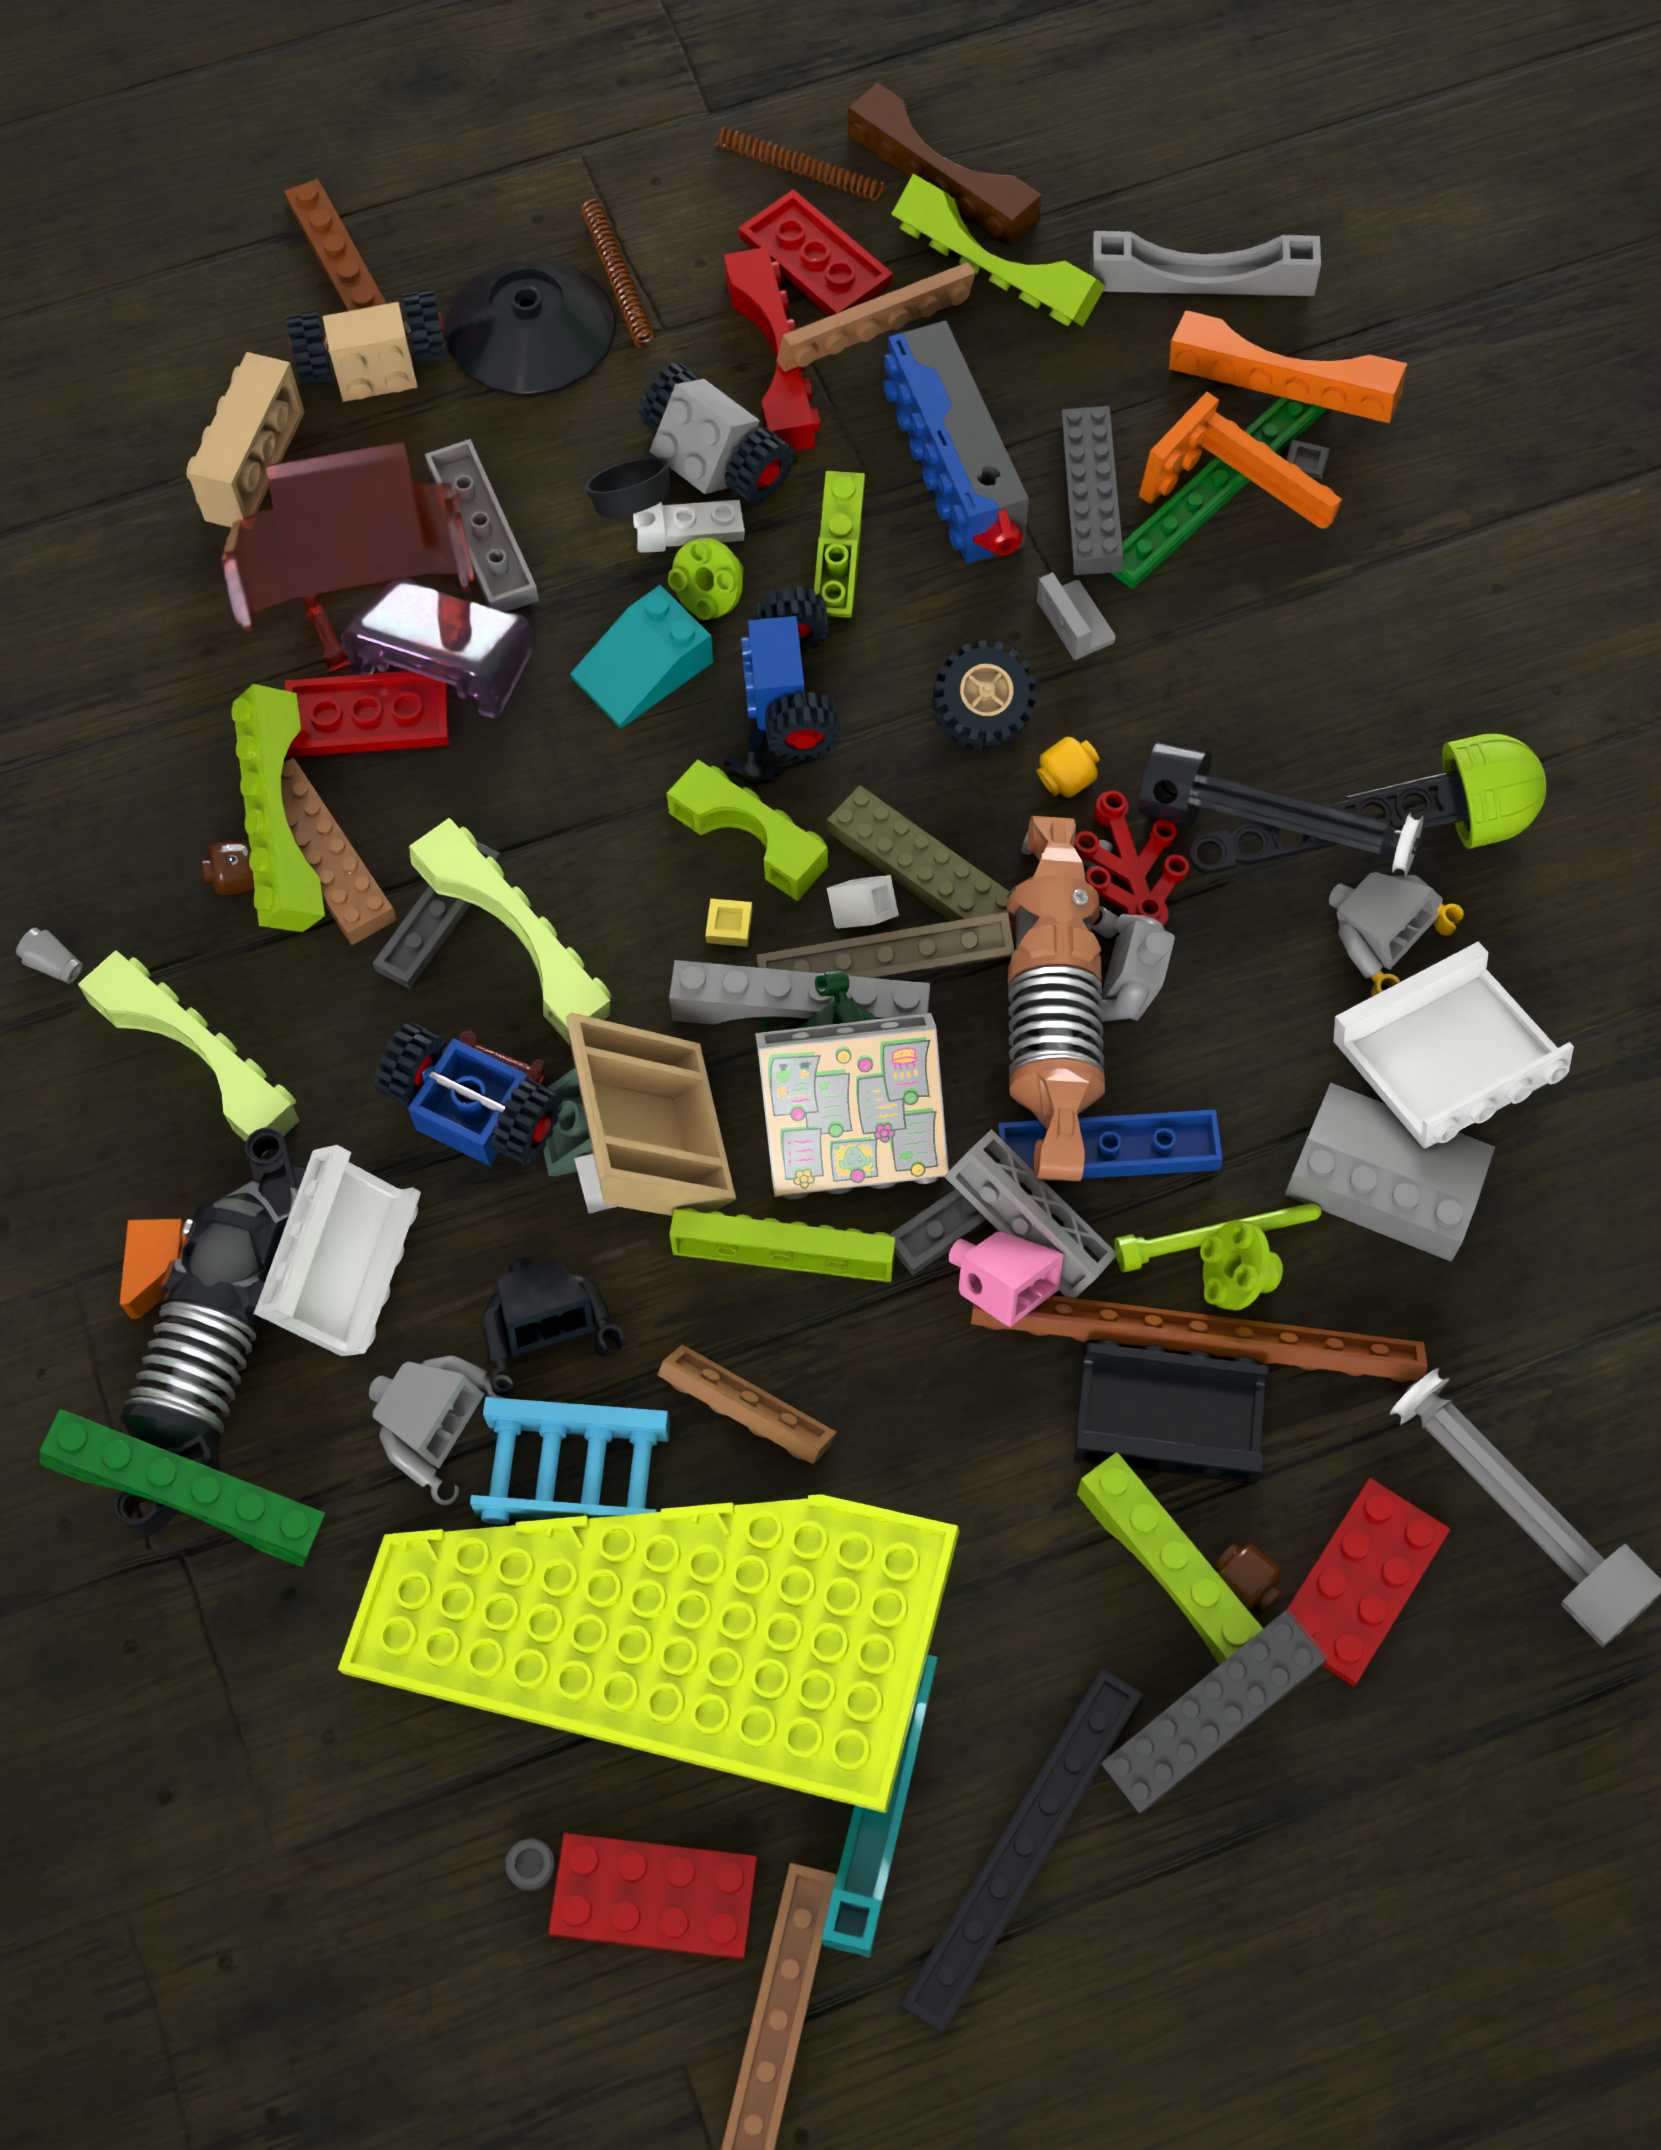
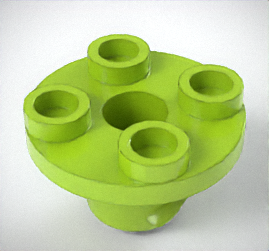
M700 538L686 543L678 551L672 570L668 574V583L671 589L676 592L681 603L691 613L701 620H708L729 613L737 605L742 593L744 568L738 558L723 543L711 538Z
M1241 1220L1231 1221L1222 1226L1214 1236L1206 1237L1201 1245L1200 1255L1204 1261V1298L1207 1303L1223 1309L1241 1310L1249 1306L1260 1293H1270L1275 1290L1282 1279L1283 1265L1280 1257L1276 1253L1269 1251L1266 1236L1253 1223Z

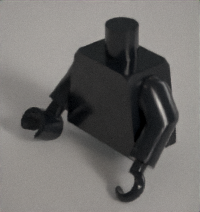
M525 1257L514 1260L508 1268V1273L502 1274L497 1278L499 1292L490 1297L482 1316V1328L489 1362L495 1361L496 1368L490 1375V1385L496 1392L507 1394L516 1387L515 1381L506 1389L499 1388L495 1383L496 1375L499 1372L508 1370L506 1359L593 1332L594 1323L598 1330L594 1347L600 1356L606 1357L608 1353V1347L603 1340L604 1337L612 1338L616 1342L617 1348L621 1349L624 1341L623 1330L617 1325L609 1324L607 1317L611 1315L593 1280L576 1272L567 1271L558 1260L550 1259L533 1264L532 1260Z

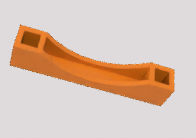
M1185 311L1171 339L1169 361L1170 370L1390 423L1401 397L1407 363L1374 355L1337 361H1308L1285 357L1266 351L1248 342L1234 332L1220 318Z

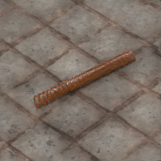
M726 126L721 128L719 142L714 143L715 146L726 147L728 151L733 149L734 153L746 154L749 158L752 156L754 160L759 158L760 162L772 163L773 167L778 165L780 169L791 170L793 174L798 172L799 176L811 177L813 181L816 179L819 183L824 181L825 185L831 184L832 188L836 186L839 190L844 188L845 192L850 191L852 195L857 193L859 197L870 198L872 202L876 201L883 191L884 183L882 181L877 195L873 198V193L877 186V180L874 179L870 187V193L868 196L866 195L871 182L869 176L864 182L862 193H860V188L864 181L863 174L859 176L856 190L853 191L858 176L857 172L853 173L850 187L847 189L846 185L851 176L850 170L846 171L843 185L840 186L844 175L843 167L840 168L837 181L833 184L838 167L835 165L831 170L830 163L826 165L823 178L820 179L825 165L824 160L818 165V159L815 158L811 164V156H808L805 160L803 153L798 159L797 151L792 155L791 149H788L785 154L784 146L779 150V146L776 144L772 149V143L769 142L766 146L765 139L759 145L758 137L753 141V137L750 135L746 140L745 133L740 136V132L737 130L733 135V129L730 128L727 132ZM739 140L738 149H735V146L737 145ZM745 144V151L742 152V148ZM752 145L751 153L748 154V151ZM758 148V155L755 156V152ZM765 149L764 158L762 159L761 155L763 154ZM771 153V160L768 161V157ZM778 154L777 163H774V160ZM785 155L784 164L781 165V161L783 160V157ZM790 158H791V164H790V167L788 168V167H787V164L789 163ZM797 159H798L797 169L794 170V166H795V164H796V162H797ZM805 160L804 171L800 172V169L803 166ZM811 164L810 174L807 175V171ZM817 165H818L817 175H816V177H814L813 174H814V172H815V170H816V168H817ZM831 170L830 180L827 182V177Z
M596 198L590 199L582 206V214L597 247L625 321L630 329L632 339L638 348H642V345L639 343H646L654 337L652 326L647 319L648 317L645 314L641 299L638 297L636 287L629 270H627L621 250L618 248L619 245L616 242L603 206L601 204H593L585 210L588 203L596 201ZM593 207H599V208H600V209L593 210L592 212H590L589 214H587L588 211H589L591 208H593ZM649 333L651 334V336L646 340L638 339L639 337L641 338L647 336Z

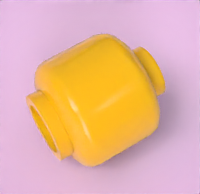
M1065 737L1041 754L1039 759L1041 767L1037 769V774L1053 796L1056 797L1060 794L1066 798H1071L1097 779L1098 771L1095 763L1100 758L1087 740L1080 744L1075 738Z

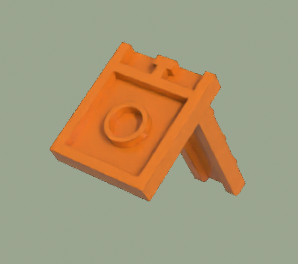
M1208 392L1150 450L1139 492V497L1150 505L1161 493L1166 496L1171 492L1178 481V475L1184 469L1190 471L1196 465L1204 448L1319 528L1325 529L1332 524L1342 500L1329 487L1321 485L1305 474L1300 467L1289 463L1273 452L1268 445L1257 441L1241 430L1235 422L1227 420L1218 414L1216 410L1219 399Z

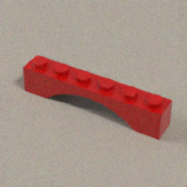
M768 247L724 254L725 280L732 308L747 317L763 333L771 345L777 360L782 335L796 330L794 320H787L785 313H789L786 290L779 291L778 285L782 283L778 261H771ZM777 363L771 386L761 401L763 429L765 427L791 445L794 451L815 448V431H820L821 427L817 408H810L809 401L813 400L809 378H802L801 372L805 371V367L799 366L784 372Z

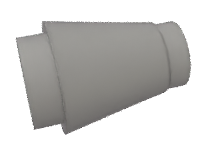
M30 929L23 936L16 949V955L22 958L23 965L63 980L67 984L72 983L83 968V963L77 960L48 930Z

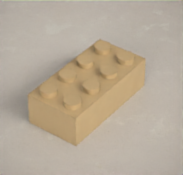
M246 352L240 366L235 367L232 373L231 385L226 395L219 399L217 413L211 425L205 428L202 435V444L196 456L191 457L187 466V477L191 482L196 502L200 506L205 521L249 531L304 414V408L290 362Z

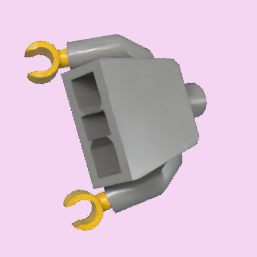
M1374 872L1370 873L1356 889L1340 883L1334 887L1330 894L1329 904L1337 909L1336 913L1340 926L1338 935L1349 957L1366 979L1371 977L1375 984L1371 989L1372 997L1383 991L1381 985L1392 987L1400 983L1398 977L1393 974H1384L1381 969L1385 967L1390 970L1433 922L1439 934L1450 936L1456 930L1455 924H1459L1463 919V909L1459 905H1443V898L1416 875L1389 876Z

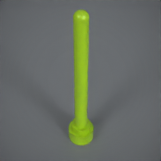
M1308 1203L1238 1220L1253 1223L1265 1232L1317 1220L1321 1216V1208L1316 1203ZM1229 1222L1144 1240L1143 1237L1135 1238L1133 1234L1115 1238L1114 1251L1117 1253L1116 1260L1122 1273L1141 1269L1142 1264L1149 1262L1150 1257L1199 1247L1206 1237L1214 1236L1222 1226Z

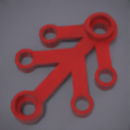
M1114 790L1104 792L1095 803L1093 816L1101 826L1110 828L1119 857L1100 847L1099 839L1094 833L1089 831L1078 833L1075 837L1074 849L1082 860H1089L1098 865L1088 870L1085 876L1086 882L1092 885L1100 896L1125 909L1127 914L1150 916L1164 926L1169 916L1165 900L1176 883L1184 880L1189 870V863L1181 855L1173 854L1168 856L1161 870L1163 876L1151 892L1145 877L1163 849L1172 845L1177 834V828L1174 823L1164 820L1156 821L1149 835L1150 840L1138 857L1125 820L1129 809L1125 796ZM1108 804L1115 805L1117 808H1112ZM1157 831H1165L1169 837H1163ZM1079 843H1088L1091 849H1085ZM1169 866H1177L1181 872H1175ZM1110 873L1128 882L1131 893L1110 883ZM1091 878H1099L1103 884H1095ZM1143 909H1148L1154 914H1148Z

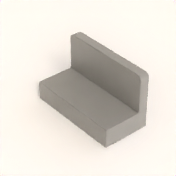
M1054 573L1039 578L1037 603L1074 660L1115 642L1116 636L1079 580L1061 586Z

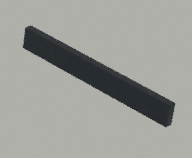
M1102 1668L901 2002L900 2007L940 2034H943L1143 1693Z

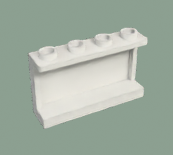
M338 1145L316 1149L312 1152L254 1314L335 1354L349 1356L364 1354L375 1339V1325L382 1306L389 1298V1284L395 1267L403 1257V1244L409 1226L416 1219L418 1213L417 1203L421 1192L413 1187L398 1189L348 1162L351 1152Z

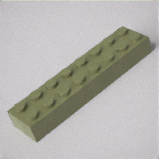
M859 785L827 819V832L886 875H891V879L948 920L956 921L1007 912V895L1010 893L1007 889Z

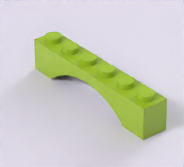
M915 174L912 175L891 214L902 221L899 229L916 239L920 237L921 233L932 239L929 246L947 257L952 250L962 256L958 263L964 264L968 262L976 274H978L980 268H983L991 273L988 280L1000 288L1008 291L1012 285L1021 290L1022 292L1018 298L1038 309L1040 304L1043 303L1052 308L1049 316L1066 326H1069L1071 321L1083 326L1106 287L1099 280L1067 261L1043 265H1025L1006 261L990 254L970 234L960 216L955 199Z
M253 684L233 701L231 714L233 721H235L237 735L236 755L239 758L241 769L240 790L244 796L245 830L248 833L249 845L252 850L249 857V866L253 871L255 887L254 906L257 909L259 926L304 932L322 919L325 913L320 877L306 861L296 844L286 820L282 802L281 774L284 758L292 740L301 730L297 693Z
M1118 1452L1081 1478L1077 1492L1079 1498L1105 1530L1134 1554L1169 1593L1197 1630L1219 1665L1263 1630L1261 1625Z

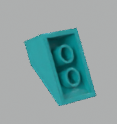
M659 585L627 608L570 675L576 684L622 729L714 662L711 635Z

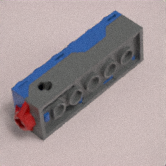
M947 321L889 336L888 354L883 356L885 370L888 375V379L883 380L884 392L888 402H894L897 407L896 417L901 431H907L909 434V447L913 459L921 461L923 480L927 490H933L937 497L935 504L938 515L942 521L947 520L950 526L949 537L955 551L960 550L966 564L995 555H1007L1019 548L1025 547L1029 498Z

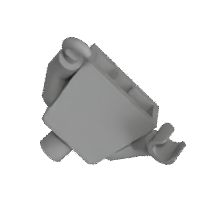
M1099 906V916L1102 919L1097 925H1092L1091 930L1104 938H1112L1117 932L1119 933L1116 937L1101 993L1102 1022L1128 1018L1138 1021L1163 986L1175 936L1165 931L1164 926L1153 917L1122 914L1118 917L1106 908Z
M453 1355L425 1360L422 1364L406 1362L402 1364L393 1380L383 1375L378 1376L372 1382L369 1389L370 1399L378 1403L373 1410V1418L382 1425L379 1438L389 1460L421 1487H424L426 1484L431 1486L432 1498L440 1505H449L456 1501L459 1496V1487L454 1485V1494L451 1498L447 1500L440 1499L437 1489L442 1480L435 1475L436 1468L439 1469L483 1398L484 1393L479 1388L487 1391V1397L504 1398L497 1396L493 1392V1388L490 1385V1377L486 1376V1370ZM496 1375L495 1378L497 1386L501 1385L509 1388L513 1383L507 1375Z

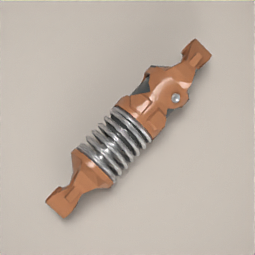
M1031 816L1028 829V852L1034 853L1040 862L1034 876L1015 886L1007 895V912L1016 943V951L1013 952L1010 965L1008 966V997L1011 1003L1008 1009L1009 1016L1012 1018L1009 1021V1030L1012 1032L1009 1036V1044L1013 1047L1009 1051L1010 1060L1013 1061L1009 1066L1010 1096L1019 1104L1032 1111L1047 1130L1044 1139H1037L1035 1144V1178L1081 1181L1084 1170L1085 1150L1077 1115L1098 1101L1105 1093L1104 1069L1102 1068L1104 1065V1055L1101 1053L1103 1051V1040L1101 1038L1103 1036V1025L1101 1024L1103 1021L1101 1010L1102 996L1100 995L1102 992L1101 957L1099 956L1101 947L1094 933L1091 932V926L1099 918V893L1092 885L1086 882L1083 862L1074 849L1075 820L1073 818ZM1087 1035L1092 1038L1090 1041L1081 1039ZM1039 1044V1050H1032L1026 1048V1046ZM1086 1050H1090L1092 1052L1090 1056H1086L1082 1053Z

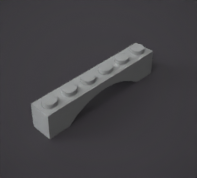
M1094 231L1090 275L1106 286L1103 292L1314 296L1321 269L1320 236L1281 235L1267 243L1246 250L1222 254H1194L1162 248L1145 241L1133 232Z
M679 960L674 961L669 995L672 1021L718 1024L729 1020L771 1016L810 1019L835 999L834 996L821 997L817 993L815 978L824 975L822 973ZM848 976L849 989L846 993L848 999L853 997L856 1006L874 1014V1019L926 1014L929 1012L930 983Z

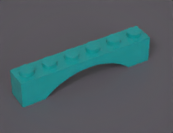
M927 1655L887 1813L854 1805L821 1938L822 1946L871 1957L935 1676L936 1656Z

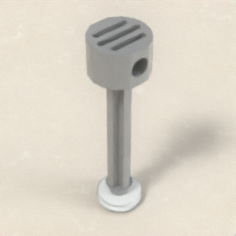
M1440 1368L1432 1370L1407 1389L1405 1395L1392 1408L1390 1415L1394 1413L1401 1416L1399 1424L1402 1425L1418 1414L1421 1417L1422 1429L1426 1428L1578 1585L1562 1601L1561 1605L1603 1648L1661 1595V1579L1626 1543L1605 1560L1452 1404V1400L1441 1399L1438 1396L1450 1378L1440 1379L1438 1376Z

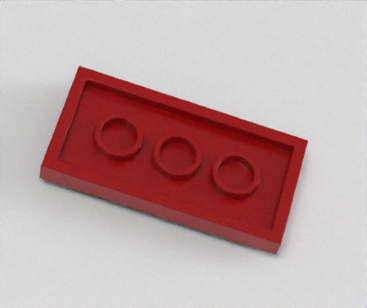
M794 189L738 228L740 240L751 249L768 247L771 261H778L781 275L829 316L868 302L893 284V273Z
M445 668L285 680V691L297 693L301 730L292 740L286 753L288 758L450 745L448 676Z
M1371 1478L1365 1484L1287 1609L1295 1615L1329 1657V1660L1322 1666L1352 1686H1355L1451 1530Z
M564 1833L548 1934L554 1937L745 1960L757 1856Z

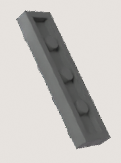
M477 842L478 851L485 858L492 857L500 865L502 862L500 853ZM429 885L372 963L375 971L411 989L472 903L456 897L437 894Z

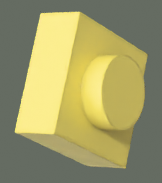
M710 899L705 934L706 943L748 947L753 912L752 902Z

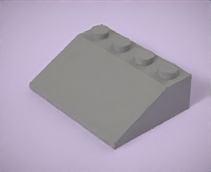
M1330 1083L1285 1196L1305 1204L1316 1203L1325 1212L1452 1262L1463 1242L1476 1208L1495 1146L1458 1132L1454 1138L1445 1143L1437 1142L1423 1149L1385 1103Z

